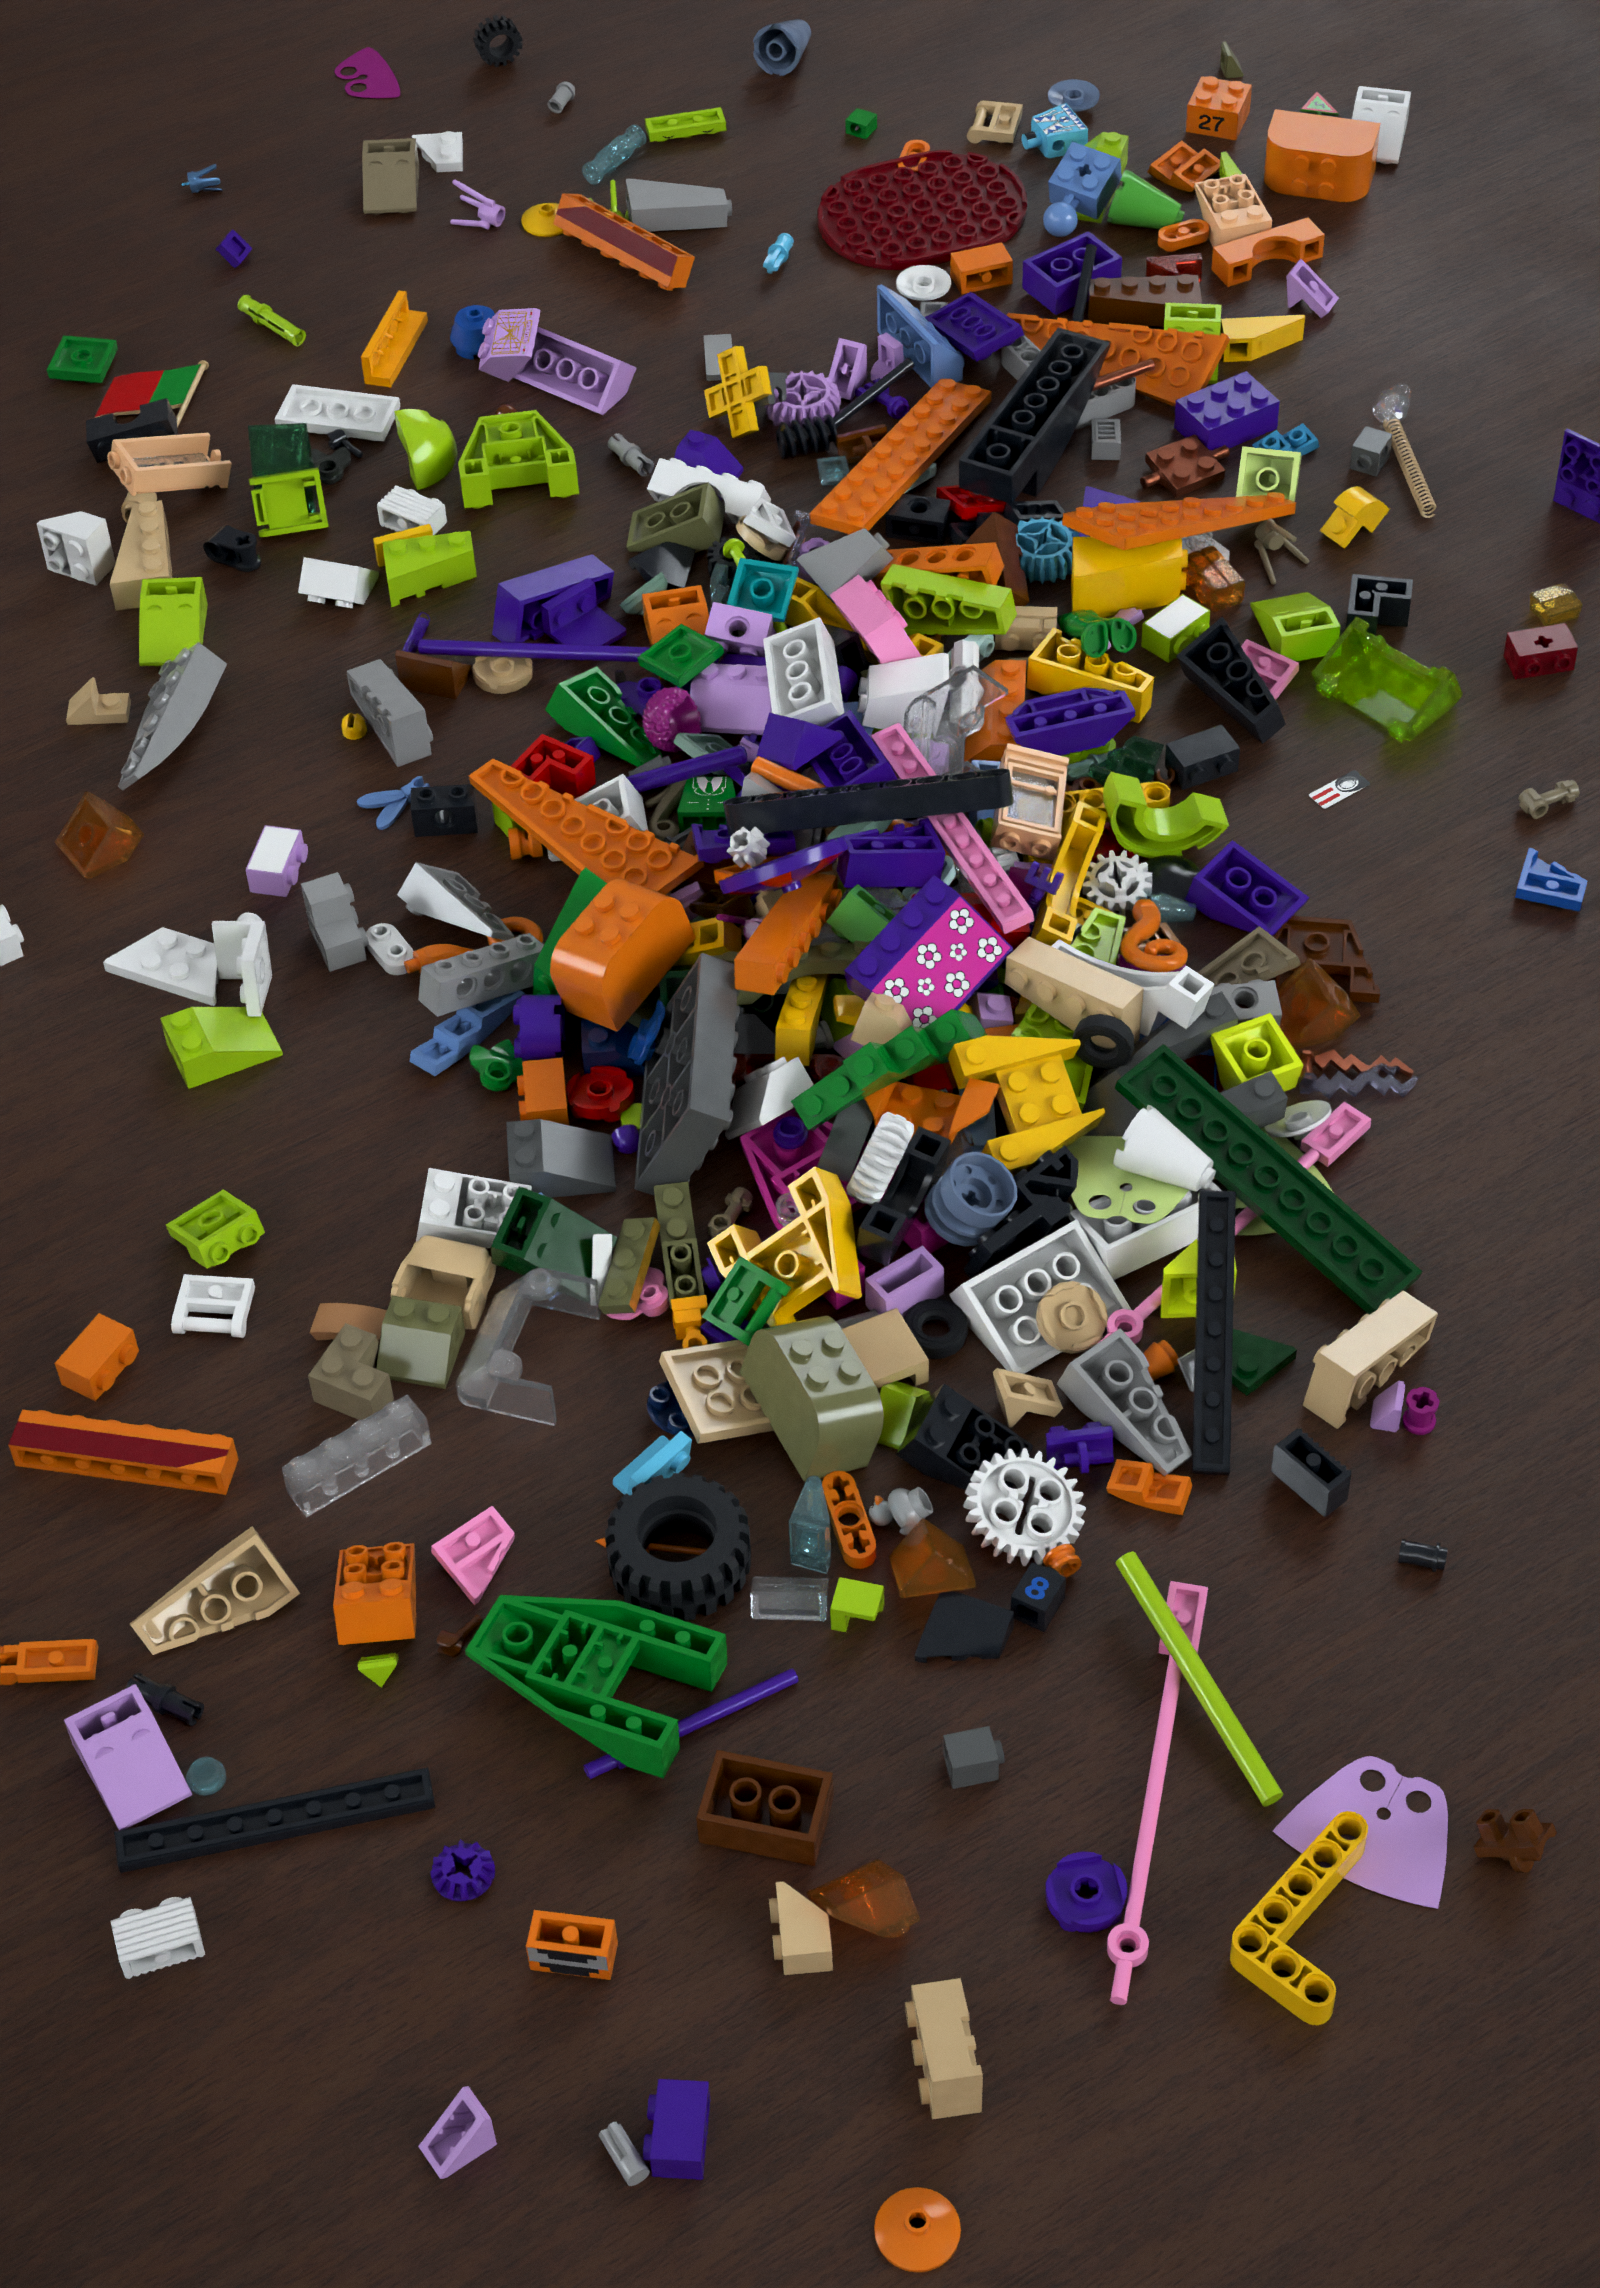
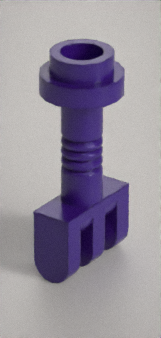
M880 378L873 380V384L871 382L865 384L864 388L859 387L855 389L856 397H859ZM889 387L871 401L877 400L885 405L888 414L894 419H902L910 410L908 401L904 397L895 396L893 398L889 395Z
M1033 861L1024 880V882L1033 885L1027 904L1032 909L1034 916L1045 891L1056 895L1064 878V874L1058 871L1052 883L1048 882L1052 868L1045 866L1041 876L1037 877L1036 875L1041 864ZM1030 922V923H1029V926H1030V929H1031V932H1032V931H1033V928H1034V925H1032L1031 922Z

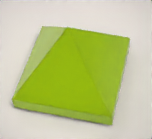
M389 1653L361 1657L358 1662V1670L382 1688L398 1663V1654Z

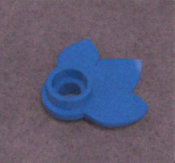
M657 1001L656 1009L649 1021L646 1019L641 1020L638 1033L636 1032L632 1037L627 1057L633 1059L634 1064L642 1065L645 1060L649 1061L654 1053V1041L665 1018V1007L662 1001Z

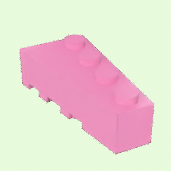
M858 574L829 595L852 629L859 634L866 647L876 657L879 664L922 657L904 630L908 624L899 611H896L891 602L877 589L872 580L865 582Z

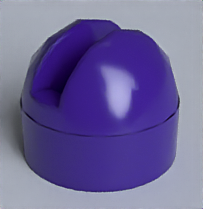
M632 1124L624 1125L613 1131L611 1137L619 1152L632 1154L637 1151L639 1141L637 1126Z

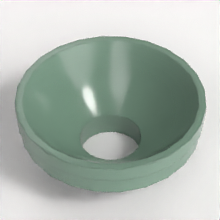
M663 572L657 574L619 605L621 609L627 614L642 615L644 617L642 594L667 590L668 580Z

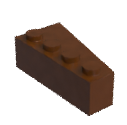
M1198 275L1127 276L1125 278L1100 277L1091 279L1086 302L1088 320L1093 323L1108 325L1110 322L1131 323L1148 326L1149 328L1151 326L1164 327L1165 302L1203 304Z

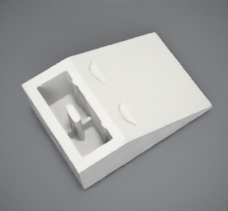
M1358 87L1352 119L1381 123L1376 162L1383 164H1398L1409 115L1410 91Z
M429 1168L416 1241H419L425 1235L491 1248L518 1187L531 1190L532 1186Z

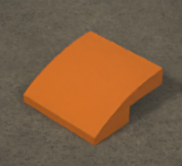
M1181 140L1150 164L1148 173L1176 189L1193 192L1195 190L1194 183L1206 181L1219 171L1220 160L1205 148L1197 153Z

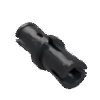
M139 1672L133 1675V1678L137 1679L138 1682L132 1678L128 1681L126 1688L136 1684L146 1703L153 1706V1710L161 1715L167 1713L186 1722L190 1726H194L197 1723L192 1717L200 1720L203 1714V1703L177 1692V1688L171 1684L166 1683L162 1685Z

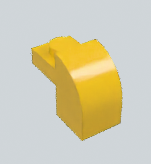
M1358 486L1351 487L1335 499L1333 503L1338 507L1320 529V532L1345 549L1361 527L1372 533L1390 509L1363 488Z

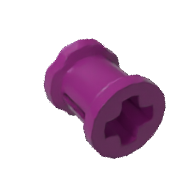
M1419 1387L1410 1390L1407 1394L1406 1405L1408 1409L1404 1412L1402 1419L1403 1426L1407 1431L1416 1435H1426L1435 1428L1436 1417L1434 1413L1438 1410L1440 1402L1435 1391L1430 1388Z

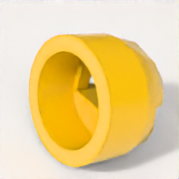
M348 713L342 719L341 727L344 737L355 740L362 738L366 734V722L361 714Z

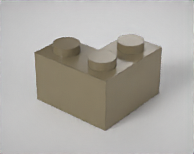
M345 1323L308 1375L314 1402L375 1427L394 1401L389 1374L376 1369L379 1351L377 1335Z

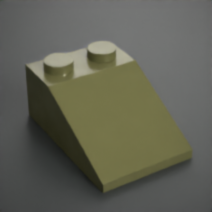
M709 482L634 511L626 548L629 552H644L662 543L672 542L695 549V553L708 550L715 540L720 543L725 506Z

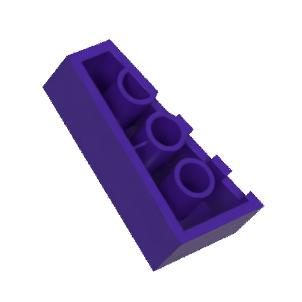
M591 554L498 583L492 635L501 642L522 643L529 638L533 640L538 639L544 635L541 604L586 578L595 583L597 604L611 597L614 571Z

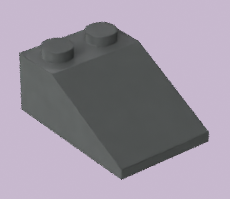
M543 1119L506 1122L510 1182L532 1186L531 1191L541 1192L550 1198L616 1192L613 1145L610 1134Z

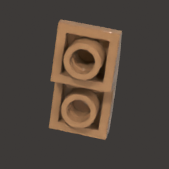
M320 1303L310 1334L316 1341L335 1339L345 1323L377 1335L379 1345L382 1322L387 1310L358 1304Z

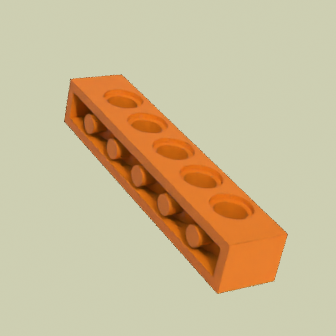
M996 542L891 549L887 551L894 559L872 579V582L882 592L880 584L891 565L897 564L996 585L1003 571L1004 564Z

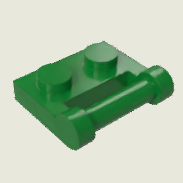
M739 1256L702 1317L749 1346L754 1333L763 1328L781 1297H786L791 1287ZM766 1285L771 1287L745 1330L739 1328Z

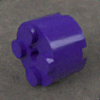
M559 994L522 995L521 999H517L516 1005L513 1006L514 1025H520V1031H518L517 1038L514 1039L515 1058H522V1061L563 1057L564 1061L565 1050H561V1041H566L565 1007L561 1004L562 998H560Z

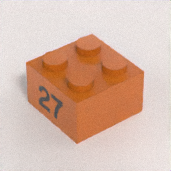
M1201 76L1187 105L1186 132L1237 140L1250 113L1252 85L1242 83L1241 81L1221 80L1213 76Z

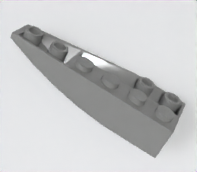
M196 643L190 649L183 648L175 660H167L159 670L158 674L161 678L148 693L150 700L145 708L127 762L121 770L122 777L118 785L120 789H126L168 757L195 727L207 708L227 663L201 643Z

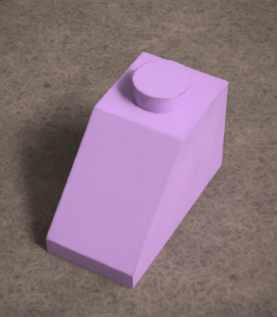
M977 992L975 996L970 997L965 1002L967 1005L972 1006L973 1015L977 1017L984 1029L1012 1025L1014 1022L1010 996Z

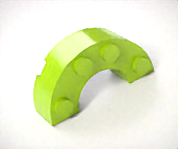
M1110 772L1105 782L1103 803L1116 840L1126 850L1147 858L1163 855L1183 856V850L1197 846L1198 850L1218 838L1229 826L1219 798L1193 792L1184 801L1175 806L1163 809L1147 807L1138 778Z

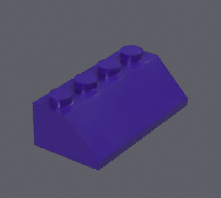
M851 710L823 726L824 728L841 733L843 738L809 761L825 787L898 780L884 755Z

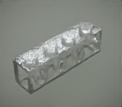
M408 1395L403 1396L397 1401L389 1402L383 1409L366 1419L355 1422L349 1429L335 1437L324 1440L318 1447L302 1456L293 1458L287 1465L283 1466L282 1473L287 1493L306 1517L312 1515L432 1444L426 1416Z

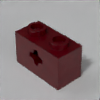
M1563 623L1507 632L1503 656L1516 680L1574 670L1578 646L1567 624Z

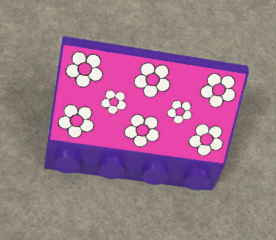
M933 875L844 970L847 987L865 1002L872 992L888 995L895 1002L904 1006L914 1026L925 1028L949 1010H959L1002 964L1006 957L1013 952V947L958 892Z

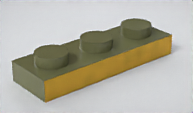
M655 1217L624 1219L598 1304L603 1314L635 1313L661 1227Z

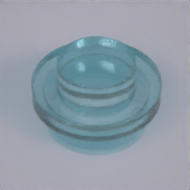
M212 1757L196 1759L191 1764L186 1776L191 1791L202 1796L218 1792L224 1786L227 1778L223 1764Z

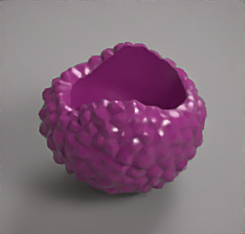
M678 687L658 690L648 700L646 708L643 710L642 722L646 736L653 743L654 747L665 752L677 753L678 751H683L673 743L677 733L702 734L700 712L697 711L698 706L695 705V702L686 690Z

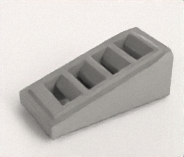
M1091 419V460H1120V419Z

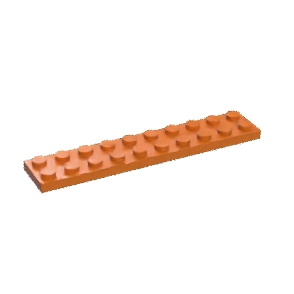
M940 379L809 513L810 524L847 534H852L863 528L869 531L991 402L992 391L981 389L977 385L958 383L953 379Z

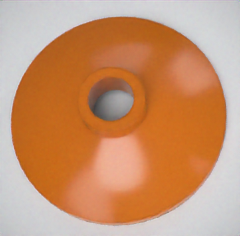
M914 2187L896 2192L882 2204L875 2219L874 2231L875 2240L880 2252L891 2264L909 2272H927L942 2266L955 2253L960 2241L961 2226L956 2209L947 2198L934 2190ZM920 2218L925 2221V2225L921 2228H914L910 2225V2221Z

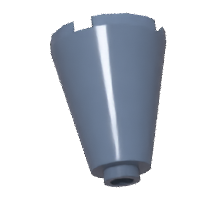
M802 19L778 22L762 27L753 39V55L759 67L766 73L771 75L773 73L780 74L779 76H784L797 67L811 38V28Z

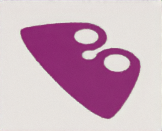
M366 47L341 62L334 70L335 75L341 79H354L360 75L367 76L366 79H357L347 83L345 91L348 95L362 98H396L400 96L401 90L394 73L384 58L373 48ZM345 67H354L357 70L355 74L349 76L342 75L340 72ZM357 83L365 84L367 87L362 92H353L350 89L352 85Z

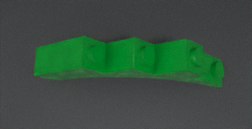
M951 1009L925 1028L911 1025L885 1044L869 1042L843 1060L844 1064L791 1100V1103L807 1129L813 1131L844 1109L872 1093L919 1071L948 1063V1056L954 1044L986 1036L987 1033L975 1015Z

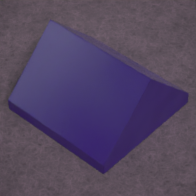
M769 712L756 756L763 757L795 771L843 738L839 732L803 720Z

